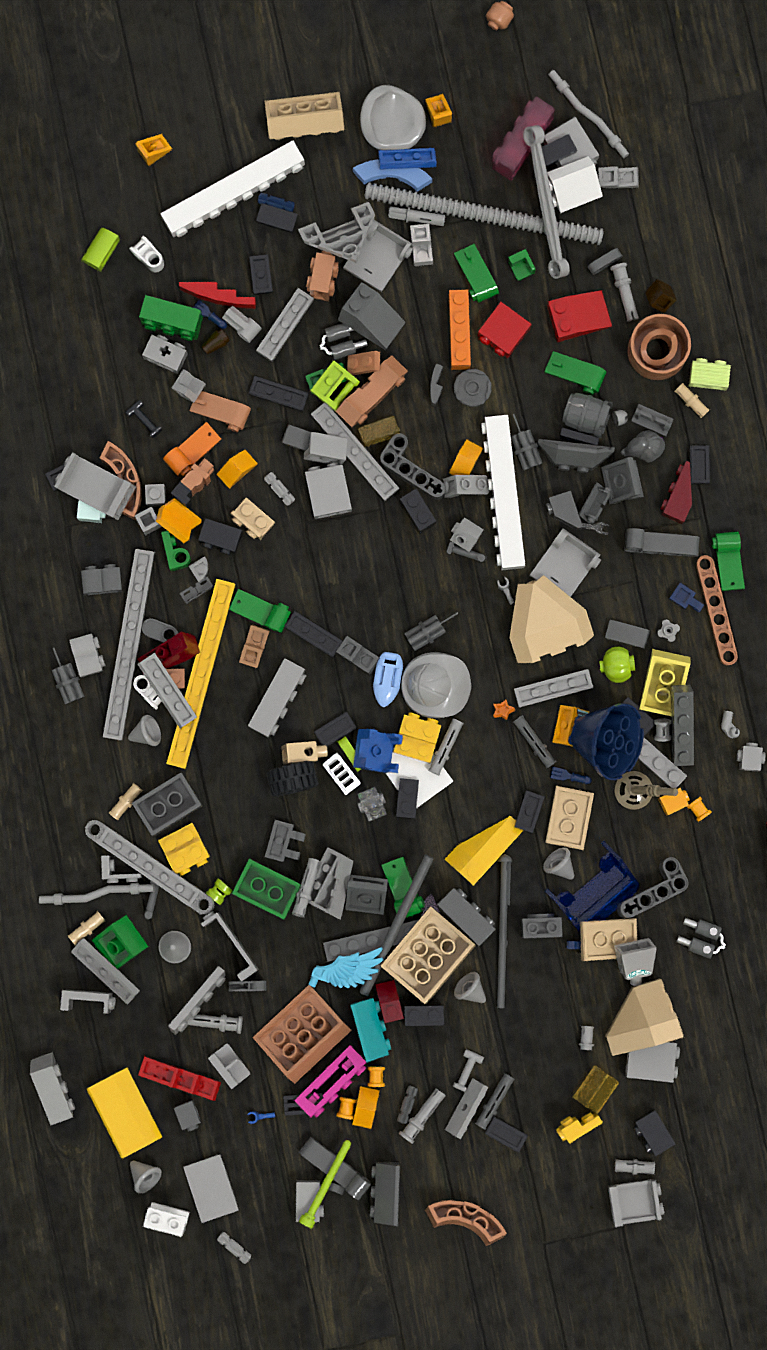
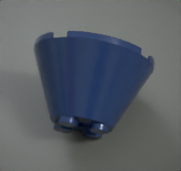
M625 703L612 705L582 716L578 715L575 718L572 733L568 739L569 744L600 776L608 780L621 779L626 771L630 772L640 756L644 739V729L640 727L639 721L642 718L635 707Z

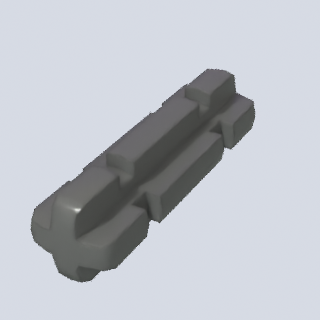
M408 1086L407 1095L404 1097L400 1109L401 1113H399L397 1121L407 1124L408 1114L411 1113L415 1100L414 1096H416L418 1091L414 1086Z

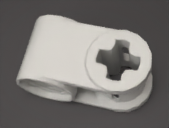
M142 236L141 240L134 247L131 246L129 248L136 258L142 261L152 272H159L163 269L164 260L161 254L145 236ZM154 258H158V259H159L158 264H156V265H151V264H150V261H151L152 259H154Z
M145 675L137 676L133 683L134 688L157 710L158 705L162 702L159 696L155 699L157 693L148 680V686L145 689H139L137 682L140 679L147 680Z

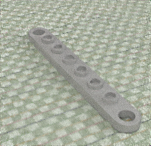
M92 820L87 823L85 827L86 835L97 844L198 913L209 914L213 911L214 900L209 895L101 821ZM95 824L100 827V833L97 835L91 833V827ZM203 899L209 902V908L206 910H202L199 907V903Z

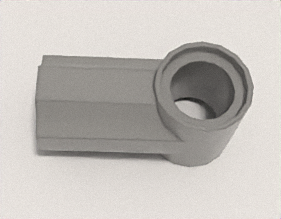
M234 306L230 307L222 317L248 343L262 329L254 320L244 316Z

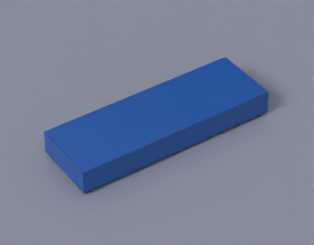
M435 148L378 150L380 169L436 167L437 164Z

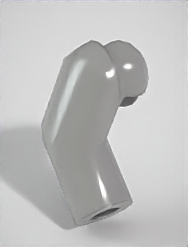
M724 711L721 729L727 737L736 738L739 736L740 730L732 724L733 712Z

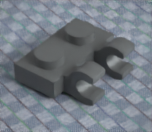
M275 820L265 857L284 862L285 857L299 860L301 853L288 849L290 838L304 842L306 834L293 831V824Z

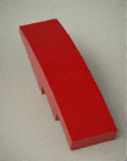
M179 282L181 291L199 299L230 307L256 309L255 297H237L236 290H218L217 282Z
M144 1057L138 1074L147 1079L199 1095L215 1101L221 1084L220 1081L148 1057Z

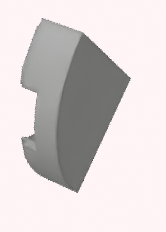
M205 556L189 566L199 583L205 579L208 573V562Z

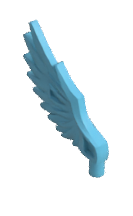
M379 947L362 955L359 952L348 956L339 955L332 964L326 966L317 965L312 972V977L308 984L316 987L318 980L327 983L331 982L332 985L335 987L338 985L340 988L343 986L349 988L350 985L356 987L357 983L364 984V980L372 979L371 974L378 973V969L371 967L383 961L382 957L374 959L383 948Z

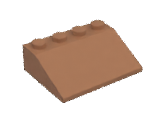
M308 985L253 1038L285 1076L295 1084L337 1045L351 1029L312 986Z

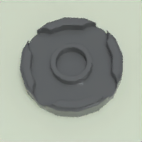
M478 369L465 370L456 378L454 383V394L457 400L468 407H478L484 404L489 399L492 391L490 379L483 371Z

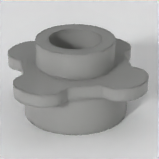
M664 620L661 630L658 631V636L673 642L680 627L678 624L670 623L669 620Z

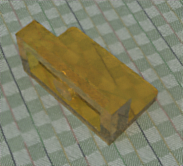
M394 416L358 428L364 447L392 438L395 434L400 433Z
M594 1066L573 1098L598 1114L619 1082L597 1066Z

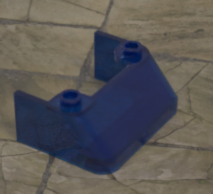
M605 841L601 844L608 853L600 859L599 867L602 871L574 895L565 891L557 897L549 889L545 891L579 933L580 922L606 919L617 909L619 903L630 898L639 888L638 881L624 861Z

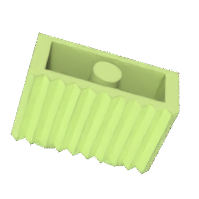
M698 358L691 363L689 386L725 391L729 386L731 365H726L725 361L708 363L707 359Z

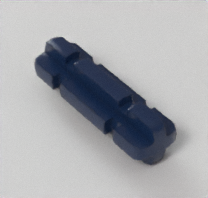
M260 193L258 197L259 204H268L293 212L295 203L292 201L286 202L285 199L271 195L269 197L265 193Z

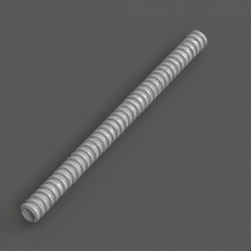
M370 182L366 186L365 199L371 198L373 201L377 199L378 202L382 200L383 203L388 201L389 204L393 202L394 205L398 203L400 206H412L413 209L418 207V210L423 208V211L428 209L429 212L433 210L435 213H446L448 216L452 214L453 217L458 215V218L463 216L464 219L468 217L470 220L487 221V223L493 222L494 225L499 223V226L504 224V227L509 225L510 228L514 226L516 229H528L527 231L529 232L533 230L534 233L539 231V234L544 232L546 235L543 217H533L532 214L527 216V213L522 215V212L517 214L516 211L512 213L510 210H498L499 208L497 207L493 209L491 206L487 208L486 205L482 207L481 204H478V206L475 203L469 204L470 202L466 204L464 201H452L451 198L446 200V197L441 199L440 196L436 198L435 195H432L431 197L429 194H417L416 191L412 193L411 190L406 192V189L401 191L400 188L396 190L394 187L377 186L375 183L371 185ZM562 220L557 222L558 234L562 238L568 237L569 240L574 238V241L579 239L580 242L584 240L585 243L589 241L591 244L597 243V245H600L602 242L603 228L598 230L597 227L593 229L591 226L574 225L572 222L568 224L567 221L562 223Z

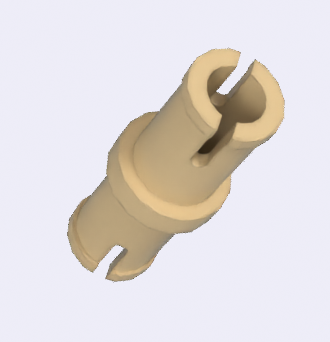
M684 383L674 391L686 402L685 405L687 407L690 406L700 418L710 410L698 399L699 396L697 394L694 395Z
M133 783L127 792L119 797L118 803L109 814L116 820H119L128 807H132V802L143 790Z
M97 911L85 923L84 921L80 923L81 926L68 935L69 939L74 945H77L88 934L91 935L95 928L105 922V919Z

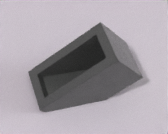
M571 491L549 497L546 504L549 515L552 514L554 519L577 531L581 530L583 526Z

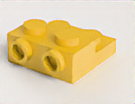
M409 712L408 716L404 715L399 734L403 735L402 744L395 745L393 753L430 763L441 725H438V721L435 719L427 718V721L419 719L420 715Z
M193 823L158 840L172 870L180 874V876L191 871L190 867L194 865L200 867L208 862L207 858L210 857Z
M591 1112L581 1118L582 1122H579L576 1117L572 1118L569 1116L561 1121L562 1125L556 1131L563 1141L567 1140L571 1143L603 1122L596 1113L592 1114Z

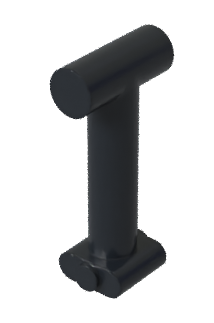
M138 400L125 413L129 417L135 414L151 432L150 436L155 438L162 432V428L160 426L156 427L141 411L140 408L144 404Z

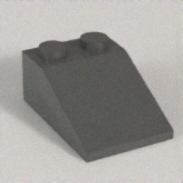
M362 282L343 306L338 318L340 322L384 350L389 347L405 325V321L382 296Z

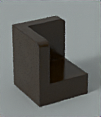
M656 279L645 292L650 306L663 313L676 301L672 287L659 279Z

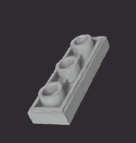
M472 1078L445 1129L459 1139L462 1138L481 1100L488 1089L486 1085Z

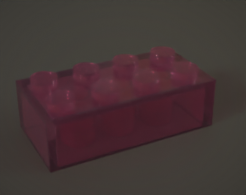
M538 97L527 103L523 117L519 116L517 118L513 131H509L506 134L502 148L498 147L493 154V169L510 181L513 180L531 153V146H528L523 138L525 128L539 125L545 132L553 120L555 108Z

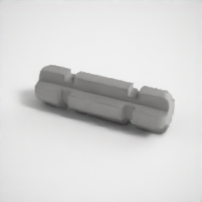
M273 472L267 474L264 479L268 485H272L271 488L280 498H283L282 501L287 506L292 504L295 500L294 496L288 493V489L280 480L276 479L277 476Z
M225 1232L221 1233L217 1239L218 1242L222 1245L224 1244L226 1249L246 1264L250 1260L251 1254L244 1251V1248L233 1239H230V1236Z

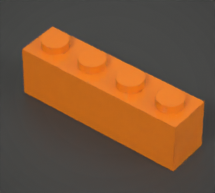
M449 290L451 370L470 369L468 290Z

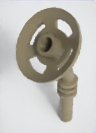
M637 771L623 774L622 778L617 780L614 790L617 801L623 807L632 810L646 806L652 796L678 795L677 788H664L659 785H652L650 779L645 774ZM630 776H638V777L642 778V780H641V781L638 780V779H630V780H629L628 777H630ZM623 782L626 784L625 794L621 796L620 785ZM631 782H638L639 784L632 785ZM630 795L637 796V799L630 798ZM627 800L632 801V802H637V801H639L640 804L632 805V804L627 803L626 801H627Z

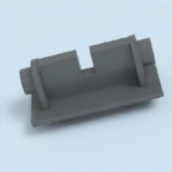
M638 404L631 421L666 436L673 419Z
M596 482L579 516L589 524L597 521L603 510L600 506L601 504H606L612 495L610 493L612 490L608 487L604 488Z

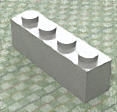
M287 659L283 660L248 724L249 728L268 738L270 735H275L279 728V725H277L279 718L283 719L288 711V708H286L288 702H293L297 695V691H295L297 685H302L307 676L304 674V668Z

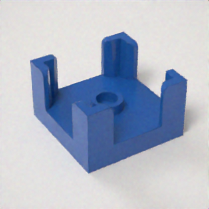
M358 729L353 767L382 773H398L399 764L391 763L393 745L402 744L403 735L380 733L374 729Z

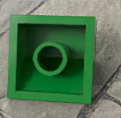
M127 915L111 924L92 939V942L102 956L116 969H119L148 947Z

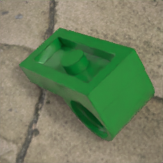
M169 531L161 532L170 571L186 568L191 562L189 552L183 548L174 549L173 546H177L175 536L171 535ZM179 554L186 555V560L183 563L176 561Z

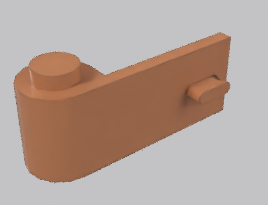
M201 391L190 408V412L224 422L228 425V429L234 432L244 429L251 410L250 407L203 391Z

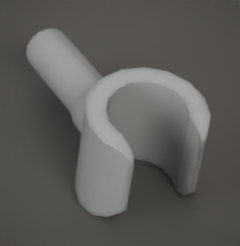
M504 577L507 584L501 586L498 581V588L504 591L511 605L514 601L509 592V580Z

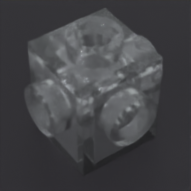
M375 787L357 794L360 799L357 805L361 814L365 812L369 822L386 815L383 806L386 801L383 794H378Z

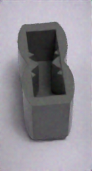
M115 564L105 565L103 569L89 566L81 571L84 595L122 592L120 567H116Z

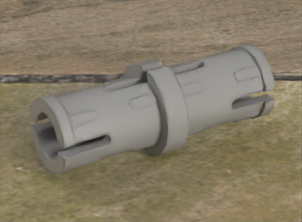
M616 1159L615 1172H629L633 1175H637V1173L654 1174L655 1162L637 1161V1159H633V1161Z

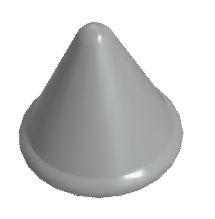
M144 715L128 735V740L157 746L161 741L158 723L152 716Z
M559 848L552 852L544 862V871L567 879H573L574 871L569 849Z
M170 931L161 937L159 952L165 961L180 963L189 956L191 943L184 933Z
M470 972L460 979L454 990L455 998L478 1003L486 1002L480 976L477 972Z
M137 1161L130 1162L135 1191L142 1194L152 1189L161 1177V1169Z

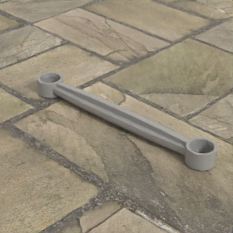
M539 125L525 128L523 138L525 143L531 146L540 206L552 258L549 262L548 270L550 275L557 279L568 275L569 264L566 259L562 258L554 205L541 147L545 138L544 131Z

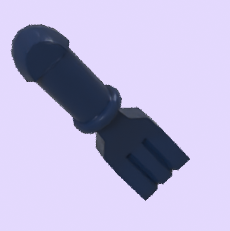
M200 300L192 307L201 310L202 316L208 317V320L218 325L219 328H227L226 321L219 318L214 312L211 313L209 307Z
M552 767L550 778L562 781L571 779V782L575 781L584 784H590L592 781L587 775H579L574 772L570 774L567 770Z

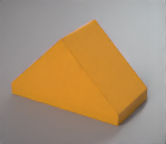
M443 94L425 99L433 127L452 121V112Z
M162 134L136 142L137 150L148 166L172 150Z
M466 440L449 474L453 476L470 475L483 448Z
M243 450L230 458L217 473V476L230 489L258 463L246 450Z
M360 1086L352 1125L372 1128L379 1090Z

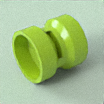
M218 878L215 886L210 888L206 894L221 905L224 902V897L230 895L233 890Z

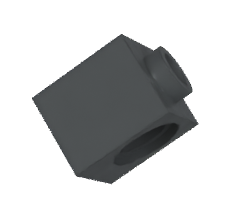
M194 1100L174 1107L182 1130L187 1129L189 1132L199 1128L198 1124L202 1121Z

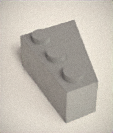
M327 848L320 861L310 895L311 901H308V903L341 920L353 860Z
M53 1052L32 1059L30 1062V1075L50 1125L72 1118L75 1105L72 1098L69 1099L67 1095L68 1088L65 1081L61 1078V1070L56 1063Z

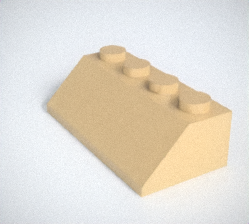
M339 92L265 101L269 139L280 140L284 137H301L302 135L309 134L319 135L326 132L337 133L344 130Z

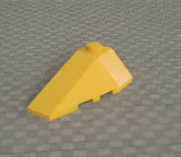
M509 816L457 845L444 860L470 884L474 885L523 830L514 828L516 820Z

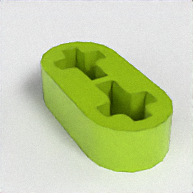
M343 737L337 742L352 765H354L355 750L348 739Z

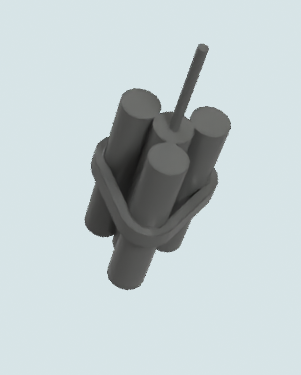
M513 414L519 433L511 436L516 450L515 455H518L524 471L542 464V460L537 449L538 444L535 443L531 431L521 432L515 414Z
M458 612L442 622L434 615L424 622L420 621L419 625L404 634L416 651L428 643L432 644L434 639L446 633L441 624L457 615Z
M53 648L60 667L52 670V673L57 683L55 686L57 689L59 688L64 703L67 704L85 697L78 682L80 680L79 676L76 677L72 664L69 663L61 666L55 648Z

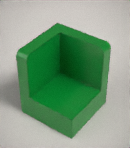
M526 249L508 257V263L517 281L535 273L536 269Z

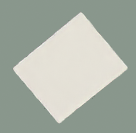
M392 752L391 763L399 764L398 773L386 774L398 791L400 778L419 780L416 808L453 782L444 768H442L439 776L428 771L435 758L434 754L431 762L427 763Z

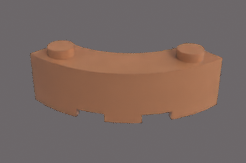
M390 356L382 362L380 371L374 372L368 378L369 381L347 397L336 412L351 427L357 423L361 425L368 418L367 414L395 386L399 387L405 381L404 376L408 370L393 356Z
M108 441L100 456V460L108 465L116 473L117 477L136 486L122 514L136 520L135 515L139 513L142 501L139 476L127 455L116 445Z
M441 1201L429 1205L425 1210L434 1228L445 1224L467 1227L474 1231L486 1246L502 1239L507 1234L492 1214L481 1209L480 1206L469 1202Z

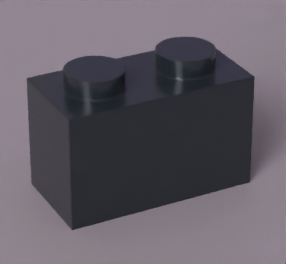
M417 489L400 498L401 505L419 534L436 524L434 516Z
M205 518L198 541L202 543L201 546L212 550L215 547L220 549V553L231 555V553L236 554L243 532L240 529Z
M443 1005L404 1006L405 1026L444 1025Z
M652 1109L634 1120L636 1126L633 1128L639 1137H644L646 1141L644 1146L649 1154L653 1152L657 1156L675 1145L674 1140L656 1110Z

